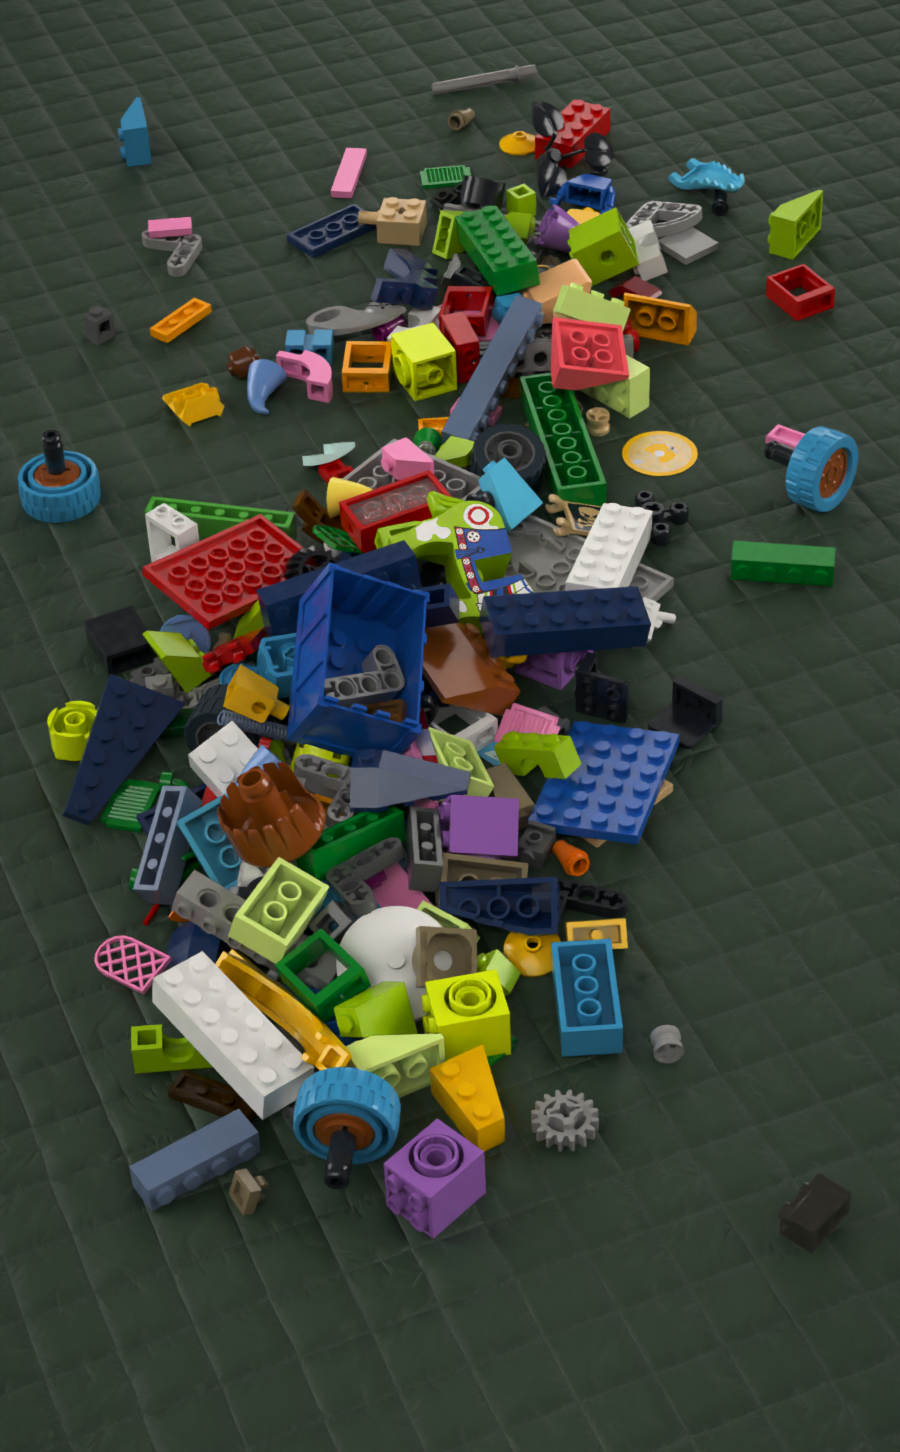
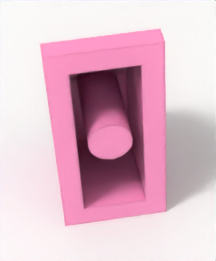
M407 437L382 447V468L395 479L402 480L427 470L434 474V460Z

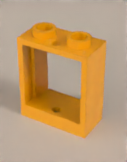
M346 341L342 367L343 392H389L393 367L391 341ZM352 362L384 363L383 368H351Z

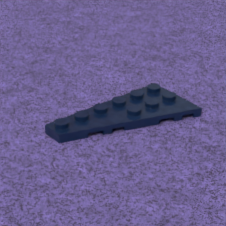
M110 674L62 816L88 826L186 703Z

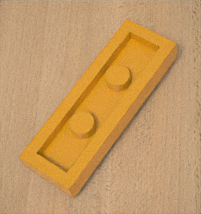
M197 298L191 299L149 328L150 336L165 343L172 341L212 312L211 304Z

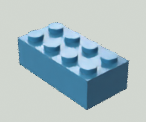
M611 939L551 942L552 975L562 1057L623 1053V1024Z

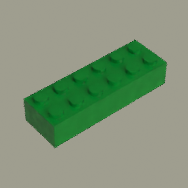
M485 206L481 210L474 212L466 211L459 216H455L459 242L497 296L540 285L537 260L497 206Z

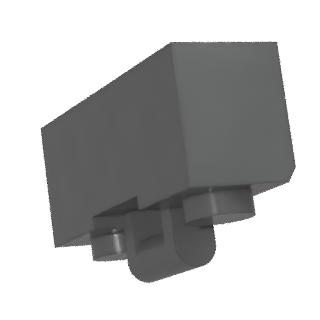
M410 807L405 830L409 890L436 892L439 888L443 869L439 809Z

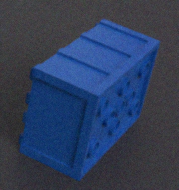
M329 563L299 600L287 740L304 745L309 744L340 755H348L351 758L354 757L355 750L363 749L386 750L402 754L421 734L422 725L419 724L421 693L424 691L422 669L424 646L427 644L425 622L426 606L430 599L429 592L411 590L392 582L378 580L369 575L355 573L334 563ZM377 645H386L393 650L404 676L405 684L390 702L371 706L354 703L350 708L336 705L339 698L328 695L324 696L325 679L364 673L362 662Z

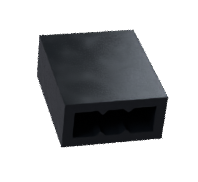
M133 605L84 621L87 641L108 676L152 663L154 658H157V654L143 636V633L149 630Z

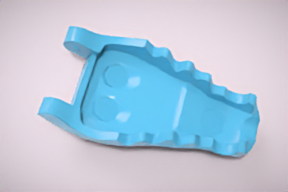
M694 158L687 161L686 165L690 171L683 177L676 172L668 176V180L674 186L685 190L695 189L703 191L717 189L736 193L745 183L743 173L737 176L731 172L730 168L727 169L725 164L721 165L720 162L715 163V161L703 163Z

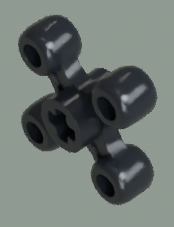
M646 490L638 492L635 496V507L653 511L651 541L657 546L667 545L671 539V530L666 523L672 522L675 525L685 524L689 518L688 506L683 502H675L671 504L670 508L664 509L661 503L655 502L654 495Z

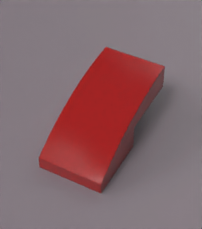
M339 458L318 466V474L327 483H329L332 477L342 479L354 470L352 466L346 467Z

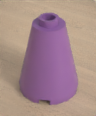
M554 204L552 205L554 210L549 209L538 227L537 231L541 233L539 238L535 236V244L569 253L571 251L567 242L570 239L569 229L579 225V223L560 206Z

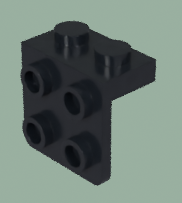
M587 652L583 661H579L575 669V712L622 724L626 723L628 719L629 683L622 679L597 673L598 654Z
M678 676L673 681L672 702L648 722V729L679 734V746L685 749H692L722 723L723 698Z

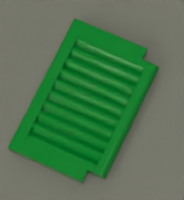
M465 165L423 168V171H420L422 189L456 186L464 179V175L471 176L470 168L465 167Z
M127 779L112 795L100 821L106 823L107 828L141 833L143 828L136 819V815L153 808L160 793L159 783Z

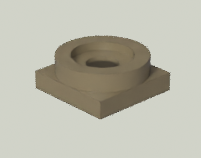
M417 927L416 946L412 955V965L416 974V988H425V982L477 973V929ZM440 950L448 952L452 957V965L445 971L438 969L434 964V955Z

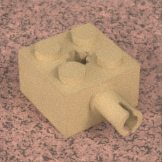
M384 198L378 212L359 210L358 224L377 225V243L420 246L427 225L426 201L415 198Z

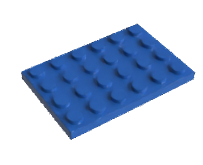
M574 721L567 736H571L582 764L566 779L547 778L528 822L533 820L556 827L557 834L638 845L678 748L679 734Z

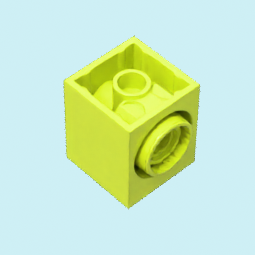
M434 323L391 334L393 374L414 401L457 390L456 351Z
M497 969L425 982L426 995H421L423 1012L427 1013V1015L422 1016L425 1034L443 1035L445 1061L481 1044L484 1046L486 1056L503 1053L511 1055L510 1012Z

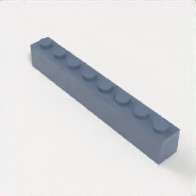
M516 295L442 429V444L451 435L475 442L481 430L487 428L491 412L496 411L500 395H504L507 390L508 380L510 377L513 378L515 376L519 360L522 361L524 359L528 343L532 344L536 334L535 330L543 324L545 314L542 313V303Z

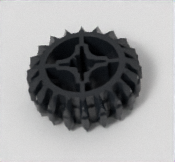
M312 545L307 549H300L286 563L284 567L286 571L282 577L287 580L326 567L329 563H338L340 556L334 558L332 550L324 552L322 546L315 549Z

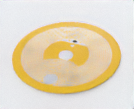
M651 431L639 434L631 438L622 450L623 460L630 468L651 476H669L681 473L689 469L695 463L698 456L697 448L691 440L680 434L668 431Z

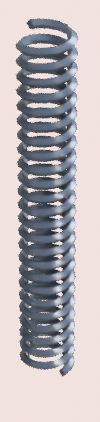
M222 710L217 717L218 725L223 727L233 721L239 726L241 731L297 744V742L287 740V725L266 720L262 725V723L258 724L257 721L255 723L253 719L227 710Z

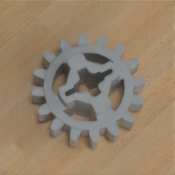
M555 1090L554 1097L545 1094L544 1102H535V1110L531 1111L532 1132L536 1133L538 1142L546 1139L547 1148L555 1144L560 1152L564 1146H568L571 1151H575V1144L586 1147L587 1139H595V1131L599 1130L598 1108H593L592 1099L584 1101L583 1093L575 1097L572 1096V1090H568L566 1095H562L559 1090Z

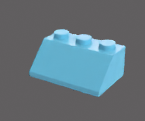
M222 796L176 821L207 876L230 890V887H237L242 859L237 855L219 824L217 809L219 805L221 806L220 799Z

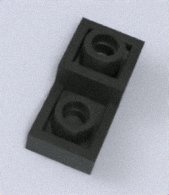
M463 180L452 190L444 187L430 199V202L441 210L444 209L446 203L460 205L461 201L459 200Z

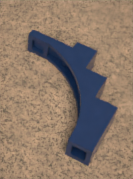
M389 248L383 269L391 273L396 279L377 278L371 300L376 303L406 304L418 309H432L439 289L436 287L438 269L406 249Z

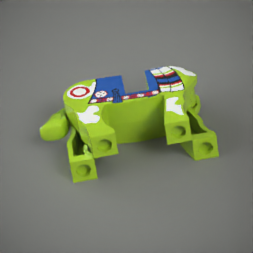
M431 491L426 499L433 518L423 520L422 522L412 521L378 528L374 543L376 548L379 549L405 540L415 553L416 559L444 565L447 584H451L460 600L459 623L465 625L467 623L473 624L480 630V635L485 640L479 620L483 596L535 592L521 574L504 578L512 555V549L503 519L495 508L484 502L465 501Z

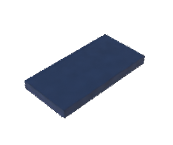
M351 204L288 233L287 241L312 258H315L377 229V225L358 224L359 210H366L356 204Z

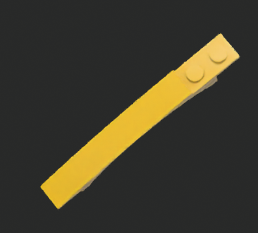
M231 949L229 953L222 952L215 965L261 1012L283 1027L303 1046L306 1052L303 1053L301 1058L305 1062L314 1065L320 1071L334 1067H346L352 1054L329 1027L280 982L271 979L239 951Z

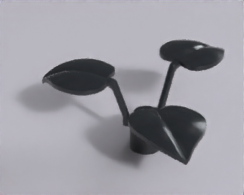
M534 101L531 103L534 129L544 137L552 135L548 145L544 148L546 152L542 153L538 158L537 182L541 198L557 194L562 185L568 181L565 171L557 167L561 160L586 152L585 158L587 163L594 167L605 166L613 160V148L608 140L599 133H591L584 139L585 148L561 155L558 149L551 148L557 137L556 131L561 130L564 125L560 111L547 102Z

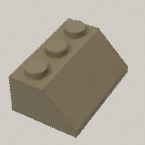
M442 853L443 869L440 882L527 878L528 863ZM440 883L438 890L435 892L436 907L439 909Z

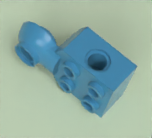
M296 633L262 638L257 654V666L245 663L230 665L221 672L219 677L220 684H229L241 664L275 684L279 688L277 699L291 697Z

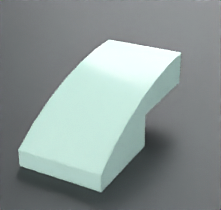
M355 442L323 444L324 454L302 456L303 466L321 465L334 461L350 452L355 447Z

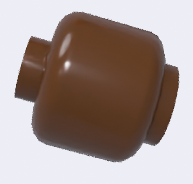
M243 346L228 355L229 363L226 366L231 376L236 375L240 380L248 378L249 365L253 361L259 360V357L254 348L250 349L248 346Z

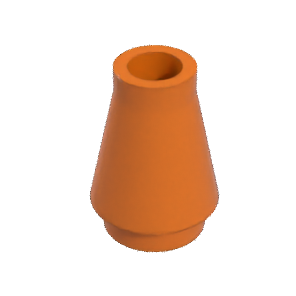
M559 840L553 845L552 852L568 875L577 877L583 875L588 870L590 861L585 851L566 843L564 840Z

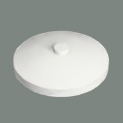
M405 906L378 908L367 915H363L354 922L342 938L340 946L364 968L371 987L382 981L405 982L414 1021H420L422 1016L427 1015V1013L423 1012L421 995H426L425 988H416V974L412 965V955L416 946V928L419 926H442L428 914L414 908ZM444 950L437 951L434 955V964L440 970H448L452 965V957ZM336 959L338 977L347 969Z

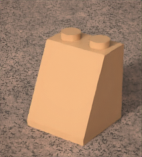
M571 259L540 273V285L519 291L522 297L542 303V313L545 314L543 324L552 323V309L555 307L562 285L570 286L571 283L583 286L584 292L590 293L592 281L578 260Z

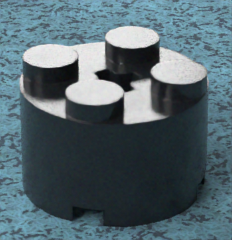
M464 175L459 200L461 201L460 206L479 209V207L482 209L485 206H497L500 210L502 208L506 183Z

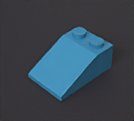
M136 97L120 120L121 128L117 129L119 141H123V147H120L121 159H126L127 167L152 164L148 129L140 97Z

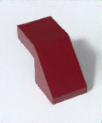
M637 276L622 281L608 291L611 298H616L625 293L657 298L662 294L659 288Z

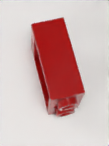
M801 264L767 276L766 296L793 319L799 321L834 308L835 288L808 266ZM799 287L807 291V293L796 297L789 292Z
M448 286L438 316L440 332L442 333L441 315L452 314L454 310L481 311V315H466L477 336H486L492 316V308L494 307L492 287Z
M464 311L441 315L442 334L456 351L458 384L469 382L480 362L479 339Z

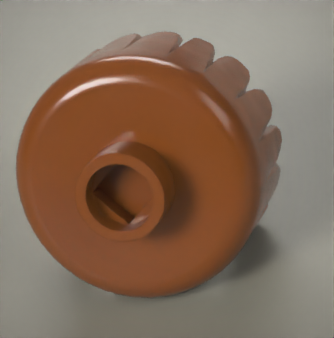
M272 762L263 764L264 771L259 766H255L237 777L238 787L234 782L229 784L226 789L228 798L226 795H223L220 799L221 806L219 805L217 809L219 824L237 855L245 863L255 867L271 868L278 857L289 863L300 858L316 844L325 826L326 816L323 805L311 792L309 793L304 788L290 765L286 762H278L279 769Z

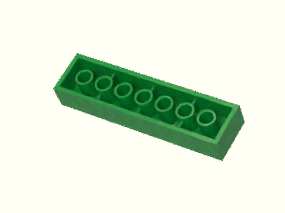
M551 373L520 376V401L529 428L540 438L545 446L546 461L544 473L551 494L559 496L563 501L602 506L603 503H606V481L573 390L553 388Z

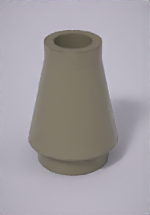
M471 108L453 111L448 118V124L453 130L462 131L474 119L475 113Z

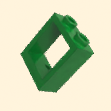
M322 928L307 937L302 944L275 964L282 982L323 1023L335 1015L334 1007L371 987L364 968ZM329 951L347 970L315 995L296 975L325 952Z

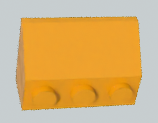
M630 293L624 294V306L631 309L628 318L631 321L632 329H636L639 337L687 346L690 344L697 331V311L691 305Z

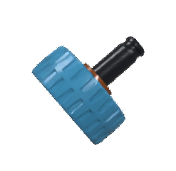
M825 426L815 427L808 431L795 448L772 440L766 445L764 450L766 459H772L774 462L788 467L786 491L789 498L796 504L820 513L834 509L843 500L852 485L858 465V447L855 440L845 433Z
M47 430L41 436L44 454L29 460L19 471L17 481L21 505L28 515L39 521L49 523L73 521L90 513L99 503L101 489L98 470L95 463L89 457L78 452L63 451L60 432L57 430Z
M334 1067L324 1069L312 1074L303 1082L295 1103L293 1130L297 1140L306 1150L317 1157L327 1160L324 1182L328 1187L332 1189L345 1188L350 1181L349 1175L351 1174L352 1164L375 1161L392 1149L397 1138L400 1123V1099L395 1089L383 1078L358 1068Z

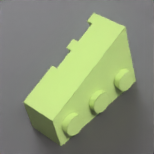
M571 283L570 286L562 285L553 310L554 312L575 320L622 325L623 332L631 310L624 306V301L612 298L611 301L603 299L604 294L591 290V293L584 292V287L575 283Z

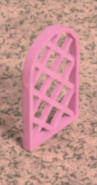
M121 935L114 936L103 942L95 953L94 961L97 969L103 975L144 995L153 984V978L164 971L172 961V958L132 937ZM124 941L130 942L131 944L124 945ZM120 942V947L111 949V944ZM135 947L136 954L126 956L125 950ZM139 947H141V948H143V949H145V950H147V951H144V952H141V953H140ZM121 951L122 958L112 960L111 954ZM107 955L108 962L99 964L100 957ZM151 955V962L141 964L140 957ZM155 955L161 957V959L155 960ZM137 959L136 966L127 968V961ZM123 962V969L113 972V965ZM162 963L156 970V965ZM109 966V972L104 970L103 967ZM152 966L153 973L142 974V968ZM138 970L139 977L128 978V972ZM124 974V979L118 977L117 975ZM138 981H139L140 987H138V986H136V985H134V984H132V983H135V982H138Z

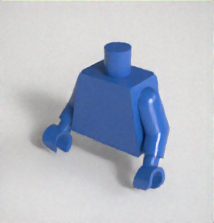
M582 174L565 182L557 192V197L549 199V204L560 206V203L565 201L602 210L600 212L602 214L614 208L616 190L612 186V180L609 178Z

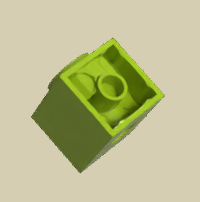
M616 207L569 229L570 239L567 240L571 249L569 255L571 259L578 260L591 279L592 286L639 265L635 239Z

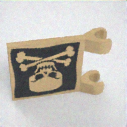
M551 494L548 497L549 501L554 504L545 505L549 513H557L564 510L566 519L562 517L556 519L557 525L562 527H553L554 534L560 537L568 534L588 536L602 507L563 501L555 494Z

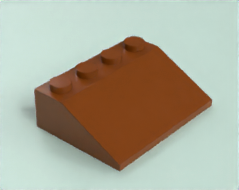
M453 623L425 628L427 644L424 646L422 673L441 702L503 716L505 710L511 707L521 691L514 683V678L502 666V661L497 657H490L486 641L480 635V630L470 623L466 625Z

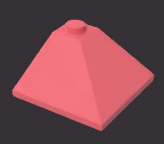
M553 317L551 345L553 388L580 390L628 379L629 371L622 325Z

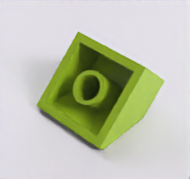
M145 631L143 633L145 639L186 694L212 676V674L205 671L202 665L204 653L199 650L191 638L187 641L181 633Z

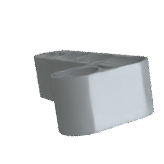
M377 645L362 662L364 673L325 679L324 696L328 695L339 698L336 705L350 708L354 703L371 706L390 702L405 684L404 676L393 650L386 645Z

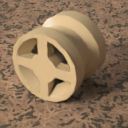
M601 407L588 410L586 413L588 434L595 437L608 434L610 431V424L608 423L610 420L609 411Z

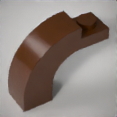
M306 489L298 494L292 509L305 522L301 530L309 537L324 544V541L312 532L314 525H326L345 531L341 526L340 516L330 519L328 511Z

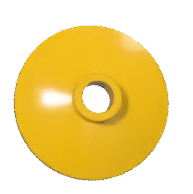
M516 131L504 136L499 142V147L503 152L510 155H529L535 152V135Z
M511 931L504 942L503 951L507 959L521 972L520 975L525 977H541L552 971L551 942H561L558 935L526 936ZM529 943L538 944L536 948H530L527 945Z

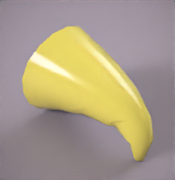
M332 477L328 483L326 497L330 519L340 515L339 502L373 489L356 482Z

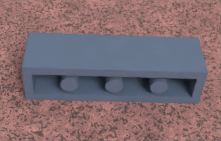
M162 786L133 890L149 904L173 905L186 863V861L181 860V857L189 853L190 845L176 821L201 808L203 803L187 786Z
M237 1109L129 1166L132 1185L149 1209L153 1211L261 1153L259 1133L241 1110Z

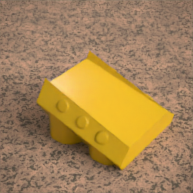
M202 382L165 394L162 397V400L189 427L194 422L215 415L221 417L224 405L220 401L218 389L216 387H209V384Z

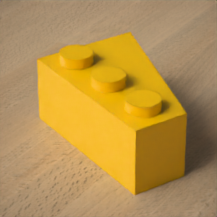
M483 1044L429 1069L431 1094L468 1141L484 1152L505 1142L504 1114Z

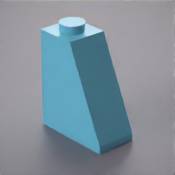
M505 457L498 463L494 460L482 469L485 474L478 480L481 490L489 491L492 494L495 509L501 515L507 533L543 504Z

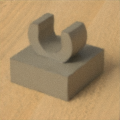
M247 1168L236 1170L228 1195L243 1216L254 1214L257 1203L265 1200V1195L261 1189L268 1188L269 1183L264 1176L253 1178Z

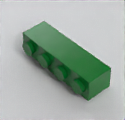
M733 541L730 579L833 587L836 547Z
M393 805L387 806L388 811L361 812L324 829L316 844L297 859V868L322 882L326 880V873L331 868L382 840L397 837L401 843L405 842L404 812Z

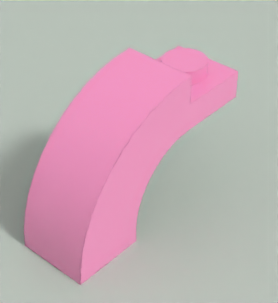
M304 350L301 355L285 351L277 353L276 362L284 369L287 377L307 382L308 399L330 403L333 396L332 371L329 363L323 357Z

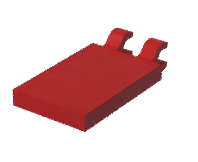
M261 627L218 645L212 652L203 655L202 665L205 671L213 674L221 671V667L233 661L234 664L245 661L247 655L254 653L259 648L262 638L268 637L265 628Z

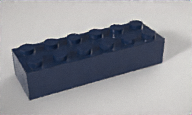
M405 540L335 563L342 568L349 569V571L369 575L385 582H392L411 590L421 588L416 555ZM325 567L256 590L265 632L268 637L297 633L299 600Z
M638 586L483 596L479 616L490 657L645 647L651 627V622Z

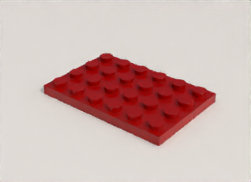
M259 514L143 566L142 575L209 630L250 611L251 607L258 600L256 590L286 580L282 577L286 571L284 569L286 563L289 562L290 557L294 553L296 554L303 547L267 518Z

